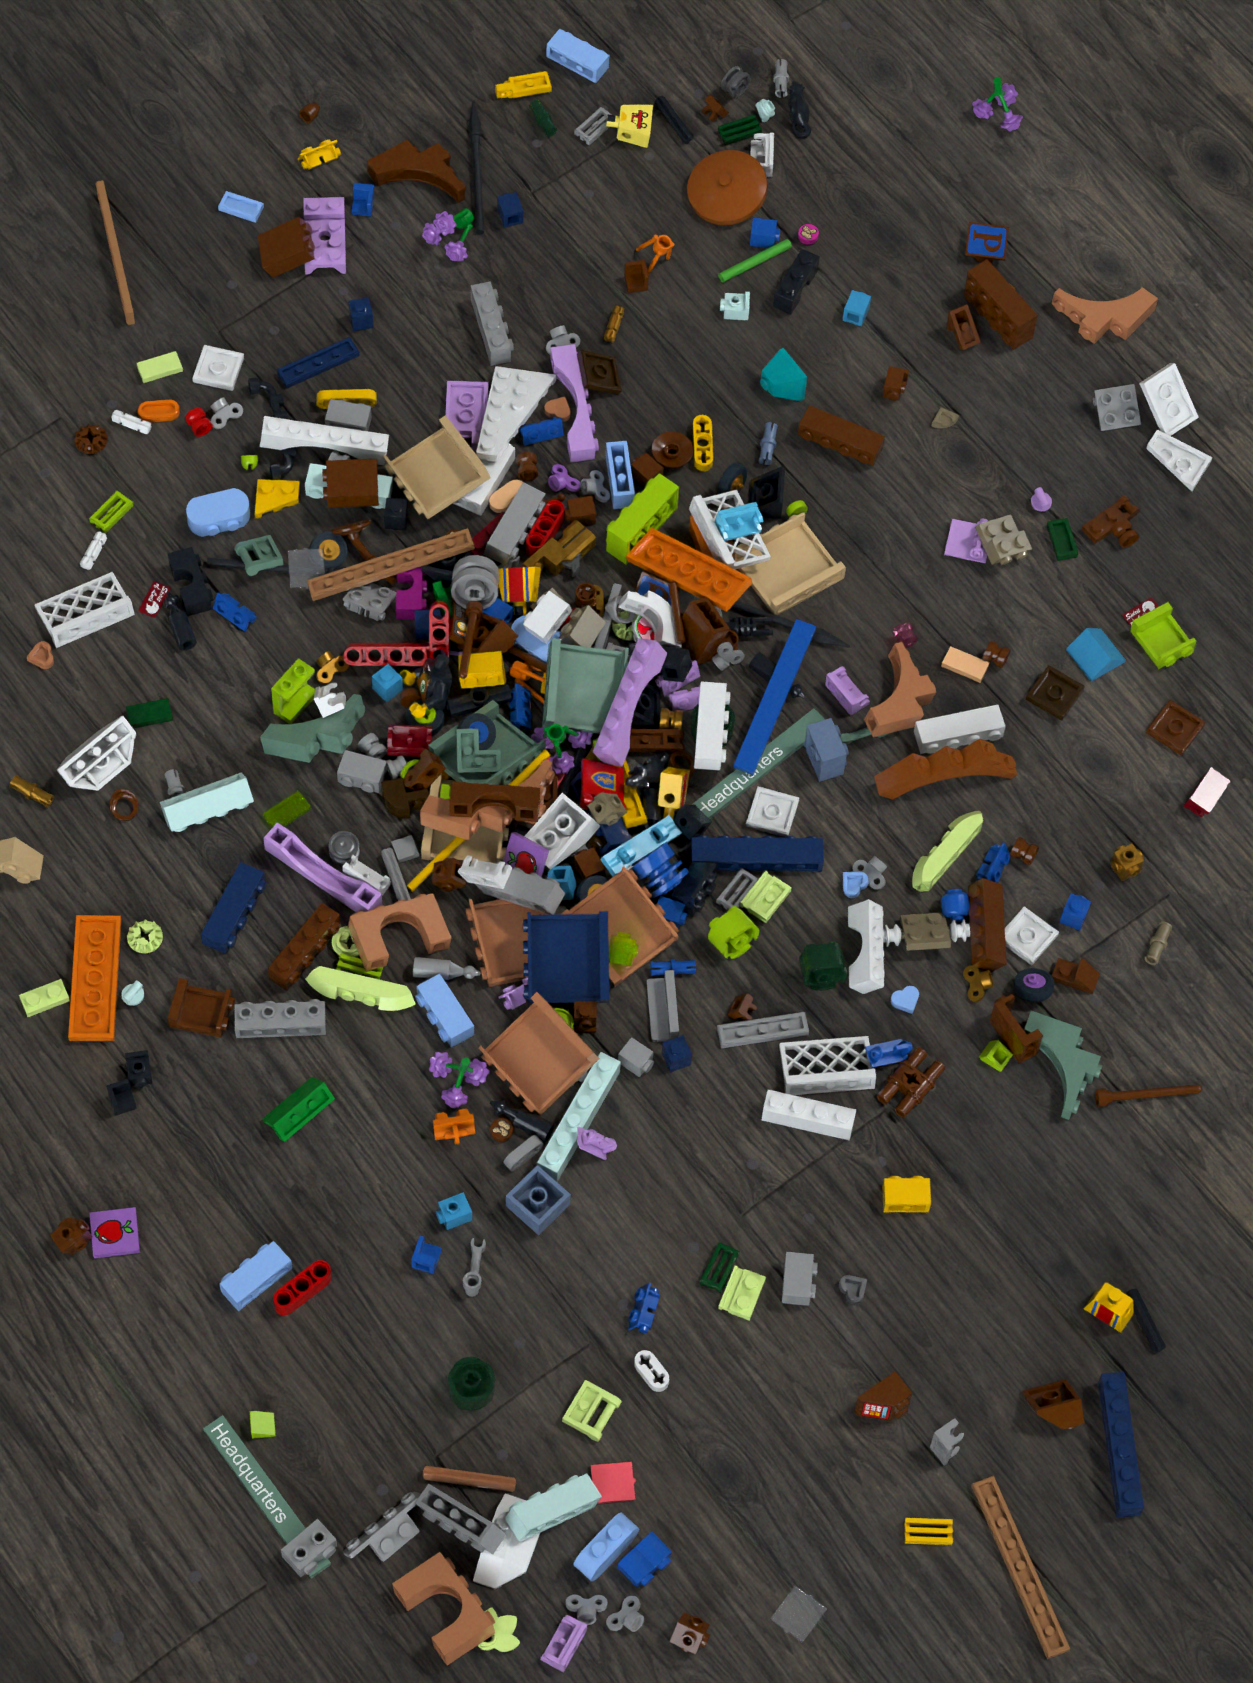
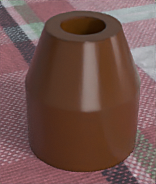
M315 102L306 104L299 111L300 118L306 123H311L318 116L320 106Z

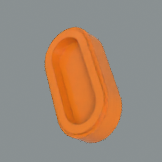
M170 399L146 401L138 407L139 418L150 423L172 421L178 418L180 414L178 403Z

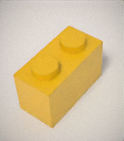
M890 1176L884 1178L882 1186L883 1212H929L931 1206L930 1178L913 1176L911 1178Z

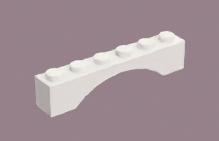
M264 416L260 447L278 450L299 446L324 447L347 453L357 459H377L378 465H384L385 459L383 456L387 454L389 435Z

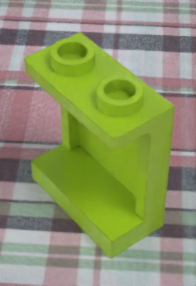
M1168 602L1133 620L1130 632L1158 669L1173 665L1181 657L1190 656L1194 652L1197 642L1195 638L1189 639L1172 617L1173 608Z
M299 658L271 688L274 714L289 724H292L311 703L315 694V689L307 684L315 670Z

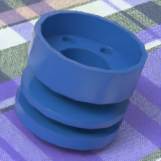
M667 842L630 868L638 877V881L646 877L649 878L650 881L645 885L647 889L653 885L656 889L650 893L652 895L651 899L669 892L689 872L686 867L678 873L675 869L682 864L681 860L670 864L669 860L675 852Z

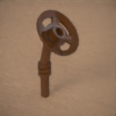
M371 519L349 523L330 530V532L336 535H347V538L350 539L365 561L377 558L374 554H370L358 538L360 536L359 532L371 523ZM394 575L385 578L391 585L397 581Z

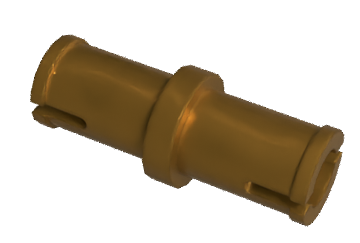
M15 775L10 782V788L25 795V798L33 799L46 808L53 802L54 795L38 788L36 783L31 784L18 775Z

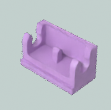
M842 666L826 675L825 685L851 716L869 705L870 701L867 694L863 695L845 672L846 669Z
M568 1615L563 1617L557 1631L542 1655L541 1661L564 1673L587 1632V1624Z

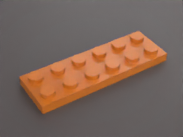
M651 528L626 555L628 562L669 583H676L677 587L700 599L707 597L712 605L726 612L752 584L751 577L654 528Z
M76 915L69 1041H114L121 916Z

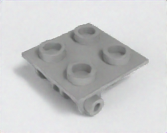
M1134 384L1094 390L1095 398H1093V404L1097 406L1101 431L1141 425Z
M368 583L350 589L342 601H344V606L347 607V610L361 615L365 609V617L369 615V618L383 621L386 616L384 611L396 597V592L387 587Z

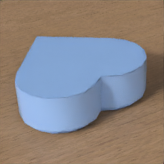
M843 872V891L848 898L857 897L860 894V890L867 888L869 880L864 872Z
M907 986L903 991H895L891 996L892 1006L913 1014L919 997L918 989L914 986Z

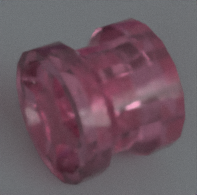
M911 623L900 624L892 631L894 637L897 638L896 643L902 642L905 648L913 646L918 641L916 634H913L914 628Z

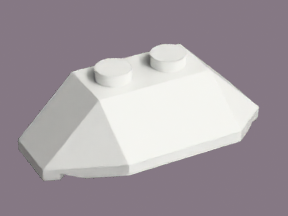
M120 716L97 731L68 755L57 768V771L70 787L98 791L131 764L136 736L135 730L124 716Z
M504 1494L492 1523L501 1529L506 1536L494 1554L486 1550L480 1553L473 1582L497 1589L526 1573L540 1533L519 1542L505 1520L506 1515L510 1511L509 1507L519 1500L522 1502L526 1500Z

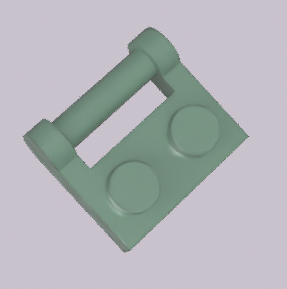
M271 535L239 542L235 545V551L238 556H241L245 564V571L249 576L256 575L260 570L283 565V558ZM253 550L258 560L252 561L248 551Z

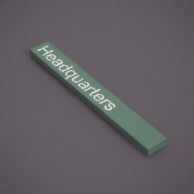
M813 708L766 746L754 775L736 769L693 804L711 819L800 749L805 743L807 725L825 719Z
M222 1415L203 1428L206 1435L286 1545L306 1529L225 1417ZM325 1558L319 1561L317 1568L309 1574L310 1578L312 1579L329 1567L331 1562Z

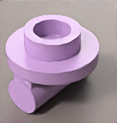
M1039 487L1034 490L1035 494L1031 498V505L1037 511H1046L1051 507L1052 499Z

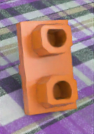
M468 1109L458 1110L456 1117L450 1118L444 1112L435 1114V1120H433L435 1140L454 1138L456 1145L460 1144L459 1137L476 1134L474 1115L470 1114Z

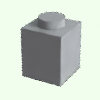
M632 1037L618 1054V1060L621 1061V1065L638 1077L644 1071L646 1073L649 1072L654 1064L653 1051Z

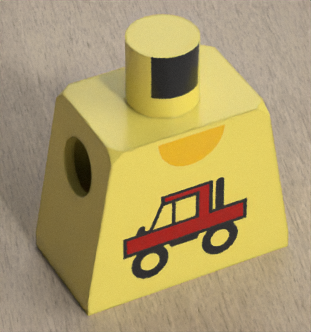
M622 105L619 116L607 115L606 126L617 128L618 140L648 148L653 105Z

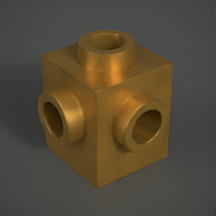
M1133 843L1126 847L1122 845L1114 851L1110 865L1121 881H1124L1141 872L1144 857L1142 852L1136 849Z

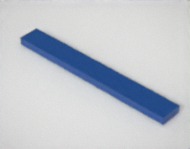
M796 619L733 768L754 775L816 631V626Z

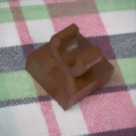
M710 94L705 99L709 105L705 106L702 112L707 115L709 111H712V114L708 117L712 122L717 119L718 114L722 118L727 116L729 112L717 99Z
M748 993L735 996L727 1015L732 1019L752 1020L747 1011L752 1012L757 1009L751 1003L753 997Z

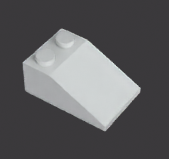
M561 793L524 837L549 850L545 865L551 870L583 846L599 829L600 825L565 794Z

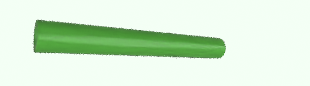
M785 239L718 274L721 282H725L792 248L791 242Z

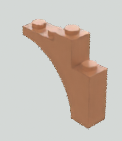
M1142 287L1134 294L1122 299L1090 301L1072 296L1059 288L1054 293L1052 305L1057 311L1067 315L1074 323H1078L1080 325L1078 333L1084 339L1090 340L1095 344L1109 329L1115 335L1126 340L1155 311L1158 298Z
M902 642L895 643L888 655L894 671L893 693L883 703L870 708L864 719L873 737L915 727V722L920 721L924 716L921 706L930 704L936 694L935 685L931 682L928 675H919L917 667L914 666L910 654Z

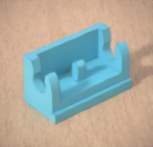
M756 502L718 511L714 522L724 541L761 532L760 523L763 522V517Z

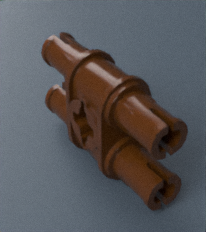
M917 1047L907 1060L899 1063V1067L892 1075L887 1077V1084L876 1096L882 1104L886 1105L897 1091L904 1094L905 1097L894 1110L902 1118H905L915 1105L922 1103L924 1096L930 1089L932 1090L935 1087L936 1079L945 1070V1066L938 1060H935L925 1073L917 1070V1067L927 1056L926 1051L921 1047Z

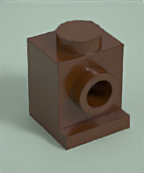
M889 366L883 398L899 401L900 393L905 392L909 370Z
M574 1001V1031L576 1033H596L597 1001Z

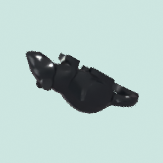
M793 80L789 87V117L792 122L791 126L793 127L794 135L805 139L811 134V127L808 124L810 116L809 106L803 94L804 85ZM796 125L803 127L804 131H797Z
M661 752L657 756L654 755L648 758L643 764L640 763L635 766L634 769L628 772L631 777L626 779L625 784L637 790L638 793L641 792L643 787L658 784L661 772L665 770L664 765L669 760V754Z

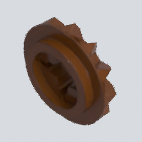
M88 424L85 427L81 426L80 430L75 432L74 442L81 452L95 454L106 447L108 436L105 429L100 428L98 424L95 426ZM89 434H92L94 437L92 441L93 444H91L88 439Z

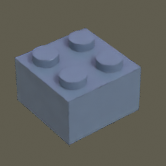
M832 718L807 725L804 747L819 782L843 775L847 765L848 748L845 743L841 742L840 729L838 725H834Z
M537 1165L506 1195V1207L536 1234L540 1235L570 1205L571 1194Z

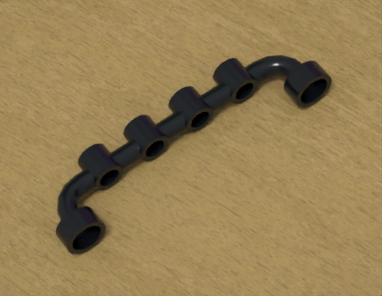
M257 377L248 378L250 395L259 394L260 389L266 390L269 395L273 417L288 419L287 412L280 409V406H284L283 395L277 394L274 386L268 382L258 381ZM296 447L282 449V455L285 459L284 466L280 467L279 463L269 465L271 480H281V475L287 474L292 470L294 465L293 458L297 457Z

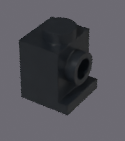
M148 1050L125 1053L130 1087L142 1088L148 1084H153Z

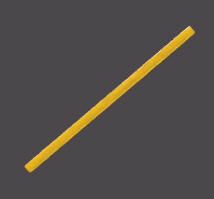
M544 749L509 785L518 786L524 782L541 765L544 759L546 760L551 756L550 753ZM456 836L407 885L408 889L413 892L433 872L434 863L446 859L466 839Z

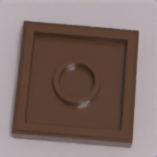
M1169 700L1148 727L1146 734L1182 756L1203 729L1206 722L1172 700Z

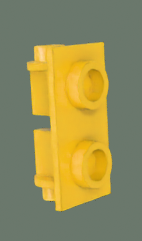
M330 139L325 140L319 144V147L303 149L298 157V161L304 160L301 162L303 169L310 170L321 165L319 157H322L325 163L338 159L341 152L339 148H335L337 140L332 142Z

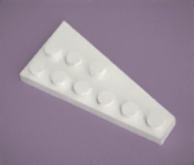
M495 367L476 451L479 459L497 461L508 447L509 441L517 435L520 426L525 424L538 406L540 399L548 393V388L556 382L557 375Z

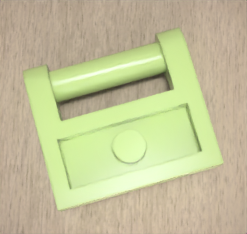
M585 1380L562 1418V1422L598 1442L602 1437L601 1432L615 1408H619L622 1401L613 1394ZM604 1400L607 1402V1405L595 1426L587 1425L600 1402Z

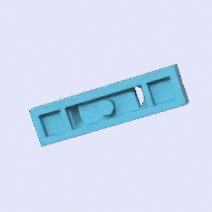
M669 815L607 853L600 860L612 877L622 871L621 868L623 866L626 869L663 843H669L680 836L682 832Z

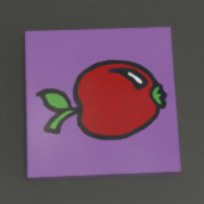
M513 832L511 833L503 862H505V865H510L512 869L516 867L526 874L535 873L542 877L549 850L523 835Z
M135 1207L90 1213L94 1258L140 1253Z

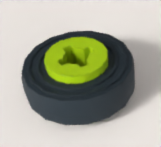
M422 699L415 701L419 705H423ZM409 708L406 713L407 725L432 726V736L441 730L445 720L443 709L439 708L427 709L422 718L413 716Z

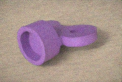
M556 464L552 467L551 472L553 475L549 477L548 484L553 491L557 492L565 487L572 492L579 491L580 482L570 477L563 465Z

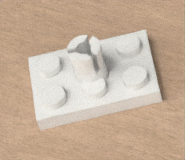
M1169 363L1139 383L1161 432L1171 436L1199 418L1175 363Z

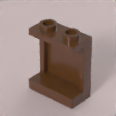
M179 978L168 1015L169 1027L222 1038L223 1031H227L230 1018L227 1017L229 1010L232 1011L235 1005V997H232V990L226 989V993L189 986L187 979Z
M1014 995L1001 996L994 1002L990 1024L1013 1054L1016 1061L1021 1064L1038 1054L1043 1035L1039 1029L1026 1035L1011 1013L1015 1000Z

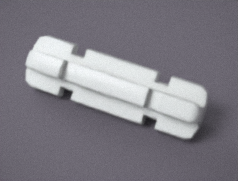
M115 410L112 414L113 422L122 423V425L136 431L139 429L144 434H148L151 430L150 422L141 421L140 418L127 413L124 415L119 410Z
M97 532L95 534L94 540L91 541L85 552L86 556H83L80 561L82 568L87 570L92 568L93 561L97 559L102 545L107 540L104 533Z

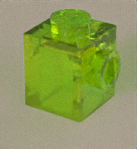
M618 931V935L611 934L609 945L610 963L632 966L633 957H637L639 945L636 944V939L631 938L630 933Z

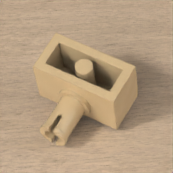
M16 837L1 840L0 873L9 874L16 878L18 882L25 884L38 880L41 875L44 855Z

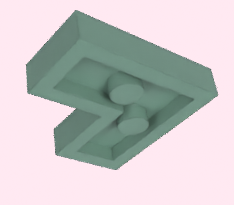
M457 729L458 773H495L501 770V750H479V729Z

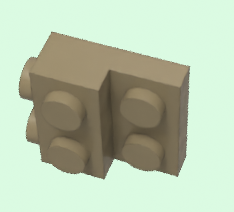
M1011 514L980 523L975 527L992 565L997 563L1005 565L1011 562L1013 558L1021 560L1027 557L1028 552L1032 550L1025 531H1018Z

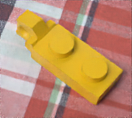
M546 71L509 77V80L503 84L495 85L497 98H517L552 92V86Z

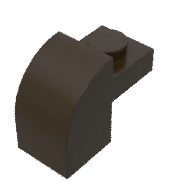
M403 778L381 782L385 807L392 815L398 818H410V810H421L429 796L428 789L406 793Z

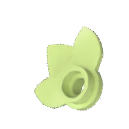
M493 1608L487 1609L486 1611H489L495 1620L493 1624L495 1634L490 1636L492 1638L490 1642L483 1641L477 1646L482 1650H492L495 1648L500 1652H508L517 1648L520 1641L512 1635L516 1628L517 1617L511 1615L497 1617Z

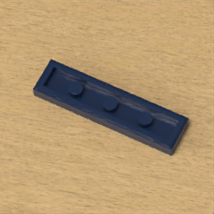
M348 337L277 369V375L287 389L360 356L359 351L351 338Z

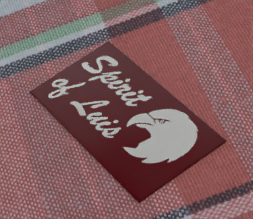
M154 581L138 612L155 618L171 587Z
M1150 597L1122 614V616L1132 626L1133 620L1156 609L1159 605Z

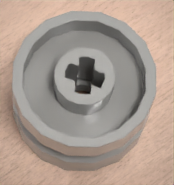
M479 555L464 557L455 564L451 585L452 598L463 608H466L467 603L470 601L480 602L483 605V609L490 607L498 596L499 570L496 564L487 557Z

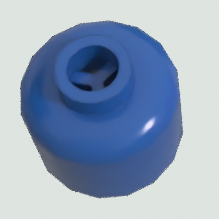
M962 889L945 891V895L940 899L942 914L945 918H951V922L953 920L955 922L964 920V916H967L970 910L968 894L962 892Z

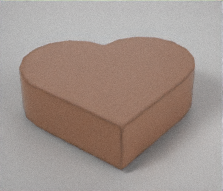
M565 397L550 400L545 404L544 411L548 417L562 418V422L568 421L570 418V408Z
M45 641L37 643L28 654L27 661L42 669L51 668L54 664V659L51 654L50 644Z

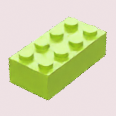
M660 473L654 479L651 478L647 482L645 489L634 496L632 503L622 509L617 520L611 521L607 526L606 551L627 565L626 555L651 528L659 530L677 510L679 486Z

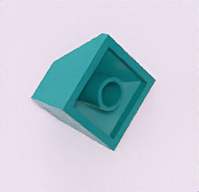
M782 348L763 368L760 380L761 386L774 397L803 401L805 399L807 376L787 351Z

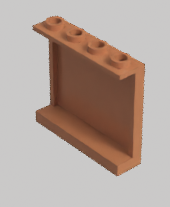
M624 866L621 868L622 871L572 909H567L560 914H599V911H608L609 980L614 987L677 941V932H679L672 921L668 923L663 917L666 913L658 903L654 905L649 899L652 895L645 886L641 888L636 882L638 877L633 870H627Z
M469 899V908H466L467 920L472 921L473 928H470L473 941L477 940L478 947H475L477 960H482L483 967H480L482 980H487L488 987L517 982L528 977L524 976V963H528V954L523 953V941H528V932H523V919H528L527 912H531V915L549 914L502 899L474 905L472 899Z
M536 992L531 997L534 1003L486 1049L482 1046L479 1049L483 1053L481 1058L489 1066L493 1064L497 1068L495 1073L502 1081L507 1079L511 1083L509 1089L517 1097L522 1095L525 1099L523 1104L531 1112L536 1110L541 1115L600 1058L553 1007Z

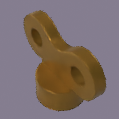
M327 651L315 660L321 668L317 672L316 678L320 683L327 684L332 680L335 672L346 671L349 664L345 662L343 656L334 658L331 652ZM342 661L344 666H339L338 662ZM322 673L327 674L326 679L322 677Z
M972 965L964 969L963 976L970 983L968 997L973 1002H979L984 998V990L994 987L992 975L989 970L980 973L979 969ZM971 971H974L973 976H969ZM974 992H979L978 996H973Z

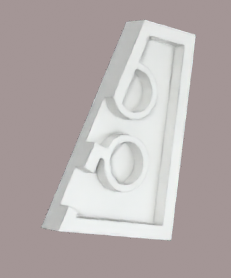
M1159 430L1155 432L1147 445V450L1191 491L1194 490L1212 460L1211 456Z

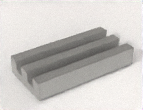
M600 107L574 130V135L580 136L582 141L586 140V144L590 145L609 128L606 126L607 115L612 114ZM602 114L604 115L601 119L596 121ZM594 121H596V122L592 125V127H590L585 133L583 132V131H584L585 129H587Z
M741 868L717 898L716 903L722 904L726 910L733 906L740 908V902L758 881V878ZM744 875L746 877L729 900L726 901L725 898ZM751 880L752 883L749 885V887L745 890V892L741 895L737 902L734 905H732V903L735 901L738 895L742 892V890Z

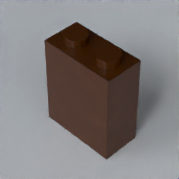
M297 217L258 235L262 268L273 278L315 259V245L311 237L312 228L310 224Z
M377 459L326 461V469H322L323 482L327 481V487H323V500H328V508L379 506Z
M704 597L691 601L682 616L685 643L681 644V647L689 650L691 660H696L697 665L712 661L718 646L721 645L730 629L709 599Z

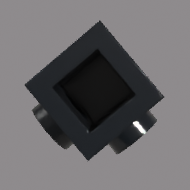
M695 804L680 807L673 820L682 832L681 835L686 836L689 840H692V837L703 835L712 823Z

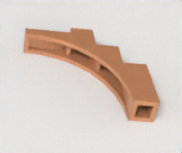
M545 759L526 781L518 785L540 788L539 817H542L545 813L544 796L546 787L552 783L555 772L552 771V762ZM431 795L428 796L420 810L421 825L466 840H470L473 833H477L479 826L503 832L506 825H510L512 818H515L508 809L501 806L483 807L472 818L450 816V799Z

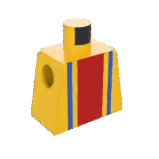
M541 567L498 569V584L502 601L513 603L514 615H527L526 602H535L538 597Z
M668 767L661 772L658 806L664 807L663 818L670 815L672 820H674L677 809L684 806L690 770Z
M1106 1282L1095 1291L1084 1308L1120 1333L1134 1314L1133 1299L1121 1292L1120 1289Z

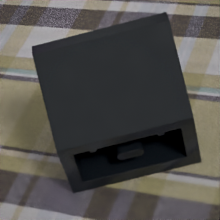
M692 862L688 868L689 872L670 896V899L684 903L685 913H688L687 915L692 918L696 912H701L706 902L704 899L707 895H711L717 884L714 882L718 874H716V864L713 862Z

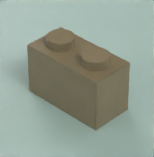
M589 605L583 608H576L570 615L569 623L560 631L562 633L559 637L561 644L591 647L606 621Z

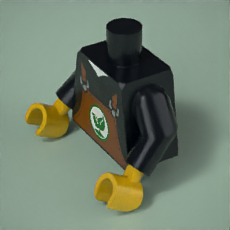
M439 654L436 659H426L424 665L414 669L413 673L403 670L399 674L404 678L402 683L408 686L413 685L417 678L416 683L423 705L421 706L415 702L409 708L411 714L416 718H422L427 709H445L452 684V675L448 665L449 658L446 655Z

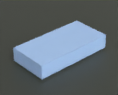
M228 191L225 192L218 206L219 211L255 223L264 208L262 202Z

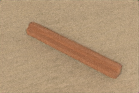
M425 1466L423 1470L424 1480L513 1492L516 1487V1479L512 1477Z

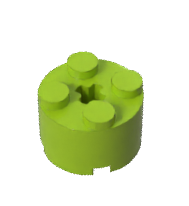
M737 906L731 907L727 913L720 918H714L709 924L711 928L708 934L709 941L727 959L728 957L735 959L744 954L751 947L749 944L751 940L754 939L756 941L759 936V928Z

